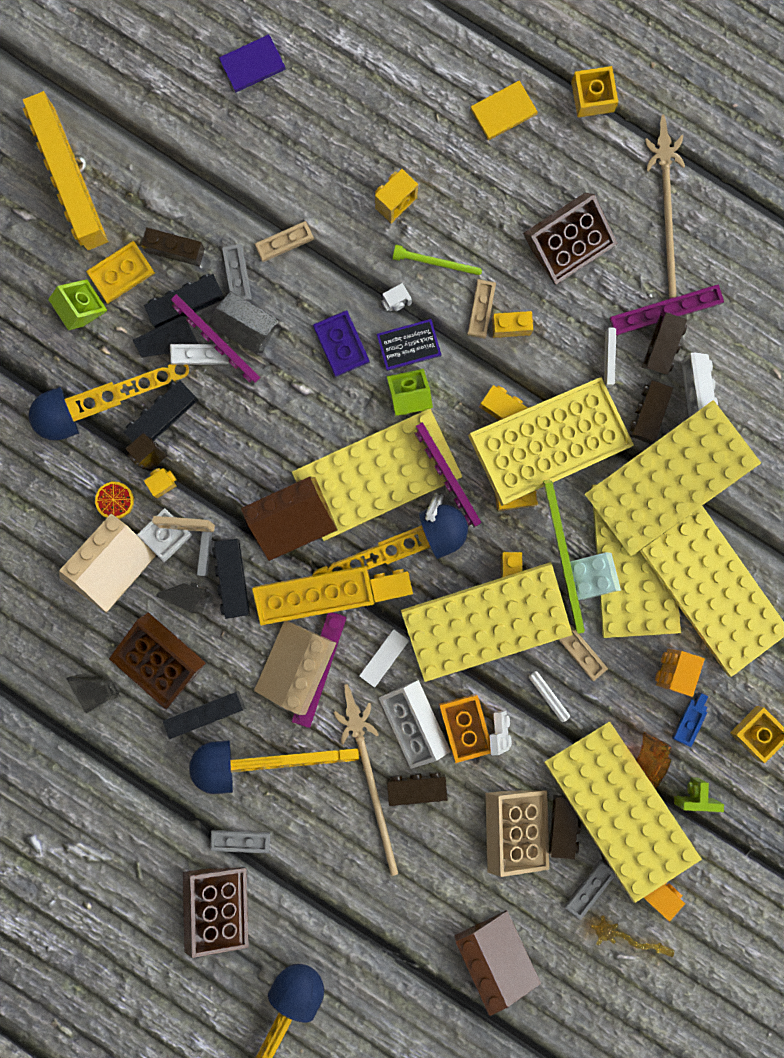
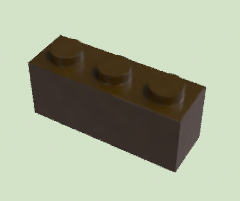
M147 227L141 243L146 253L199 267L205 251L200 241Z
M667 312L660 313L641 368L662 375H668L672 371L674 356L681 347V343H679L681 336L687 330V319Z
M653 380L644 385L641 395H643L642 402H638L635 413H637L636 419L632 420L629 431H631L630 437L649 444L656 441L673 387Z
M142 433L126 448L130 453L128 455L129 459L143 469H154L168 456L145 433Z
M430 772L429 776H422L421 773L410 774V778H402V775H395L387 780L389 806L448 801L446 777L441 772Z
M553 795L549 855L552 858L575 860V854L579 853V842H576L577 834H580L581 830L578 815L564 795Z

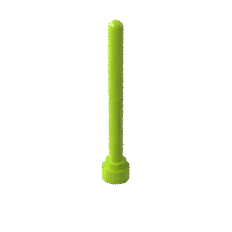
M395 245L392 260L400 261V259L404 260L405 258L470 274H482L481 268L409 252L403 246Z

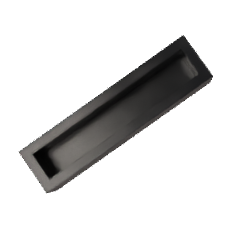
M206 274L194 283L188 282L176 291L170 290L166 292L165 296L161 298L150 299L144 307L152 325L156 329L183 315L187 317L184 312L179 314L172 307L174 302L171 299L176 294L195 313L225 300V297L214 274Z
M181 380L178 383L174 382L169 386L167 393L158 396L150 408L147 407L140 413V417L136 421L133 420L127 424L124 433L132 442L142 433H145L155 441L199 400Z
M236 538L214 542L215 547H212L213 558L217 559L215 575L220 580L217 590L218 595L222 596L223 604H220L221 615H225V619L249 616L250 609L240 540Z
M236 691L162 722L170 740L243 711L246 708L240 692Z

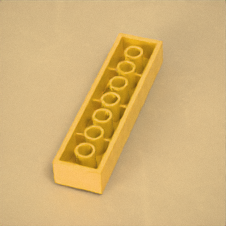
M44 91L22 99L25 105L23 108L24 114L31 122L29 126L33 135L38 139L36 144L41 154L43 153L45 157L43 161L47 170H50L52 174L50 177L51 182L55 188L57 187L59 192L57 197L61 205H64L66 209L64 214L67 221L73 227L71 232L75 240H78L80 246L84 245L87 250L108 243L55 107Z

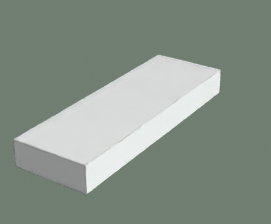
M608 328L605 332L604 384L606 388H611L615 384V328Z
M170 344L171 365L229 364V357L225 353L222 356L214 348L216 344Z
M393 629L362 671L360 677L373 687H376L409 640Z

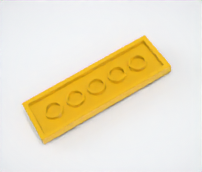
M367 565L252 588L260 625L374 605L375 603Z

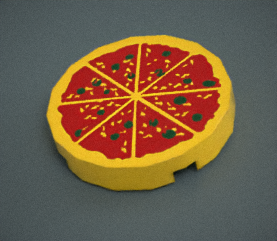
M109 482L98 489L95 496V505L102 516L107 518L110 514H113L116 518L122 519L132 511L134 496L127 485L120 482Z

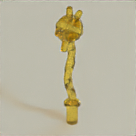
M604 915L601 916V923L590 925V928L595 930L598 937L596 943L598 946H600L602 941L608 940L615 944L616 941L613 937H621L636 949L646 950L652 948L656 950L657 954L662 953L670 957L674 956V949L662 945L661 942L658 944H639L632 940L629 935L615 931L614 929L618 927V924L611 925L606 922Z

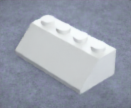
M690 353L681 361L689 417L712 400L718 405V400L714 397L715 380L711 376L713 365L712 361L709 360V355Z
M419 680L379 697L410 769L437 761L451 752Z

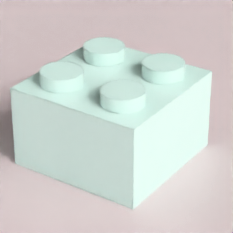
M605 552L570 562L578 600L621 591L612 553Z

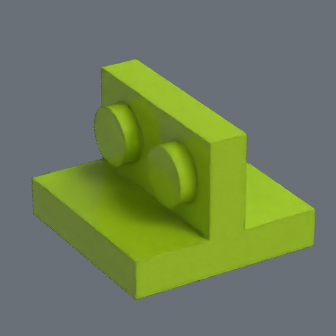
M690 777V782L687 785L690 797L674 796V804L683 810L724 812L723 803L714 798H708L709 783L698 777Z

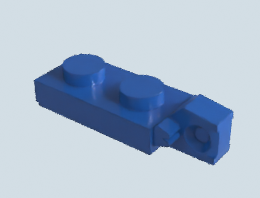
M698 692L695 700H690L672 739L692 747L708 713L706 712L708 707L705 706L708 699L707 695Z

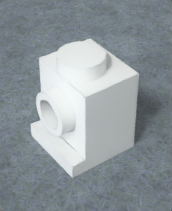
M403 283L383 293V301L381 303L385 311L389 310L391 312L392 310L398 311L402 309L405 303L408 306L411 305L412 299Z

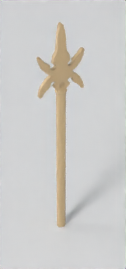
M663 114L661 116L660 136L657 146L660 148L656 149L655 145L647 138L645 142L648 149L656 154L650 159L647 171L656 164L657 159L660 160L658 164L662 170L669 299L677 297L670 185V165L673 161L670 159L674 158L675 162L682 168H685V164L682 158L674 153L681 146L683 135L674 143V147H670L672 142L668 135L667 123Z
M345 684L346 716L349 717V720H346L338 712H334L337 720L347 725L342 734L341 744L343 745L350 735L349 731H353L352 736L356 738L355 740L359 748L390 874L394 876L398 874L364 741L365 737L363 735L366 731L363 730V727H366L367 731L375 736L379 734L374 726L364 722L370 714L371 703H368L363 712V717H360L359 713L361 711L355 704L348 684Z

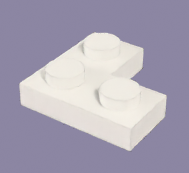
M506 711L494 713L495 733L490 735L491 755H500L510 750L509 747L512 744L511 736L508 735L510 718L507 716Z

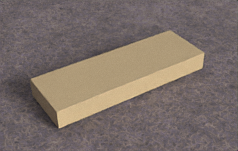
M304 221L255 243V247L262 262H265L314 240V237L307 222Z
M477 280L467 336L486 339L496 282Z
M153 516L152 521L157 527L163 529L214 532L215 528L212 522L202 519Z
M570 624L573 635L558 640L589 678L595 681L608 668Z

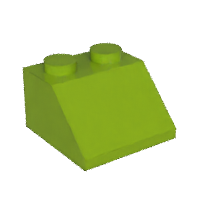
M87 279L57 286L48 299L68 331L84 327L107 311Z
M424 369L387 376L395 416L433 408L430 387Z

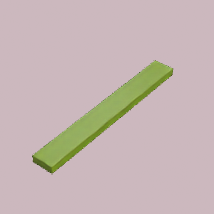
M550 479L544 480L543 484L574 626L577 634L584 633L585 629L554 485Z

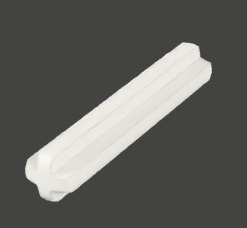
M434 494L426 512L425 519L427 521L431 520L433 522L436 520L437 508L443 503L444 496L442 494Z
M537 671L530 674L529 679L560 721L565 722L570 718L569 713Z

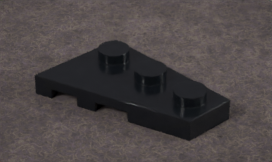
M184 315L133 339L142 358L170 354V344H199Z

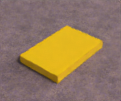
M520 80L472 105L470 108L488 141L534 117L538 113Z
M134 241L86 271L107 303L112 302L155 274Z

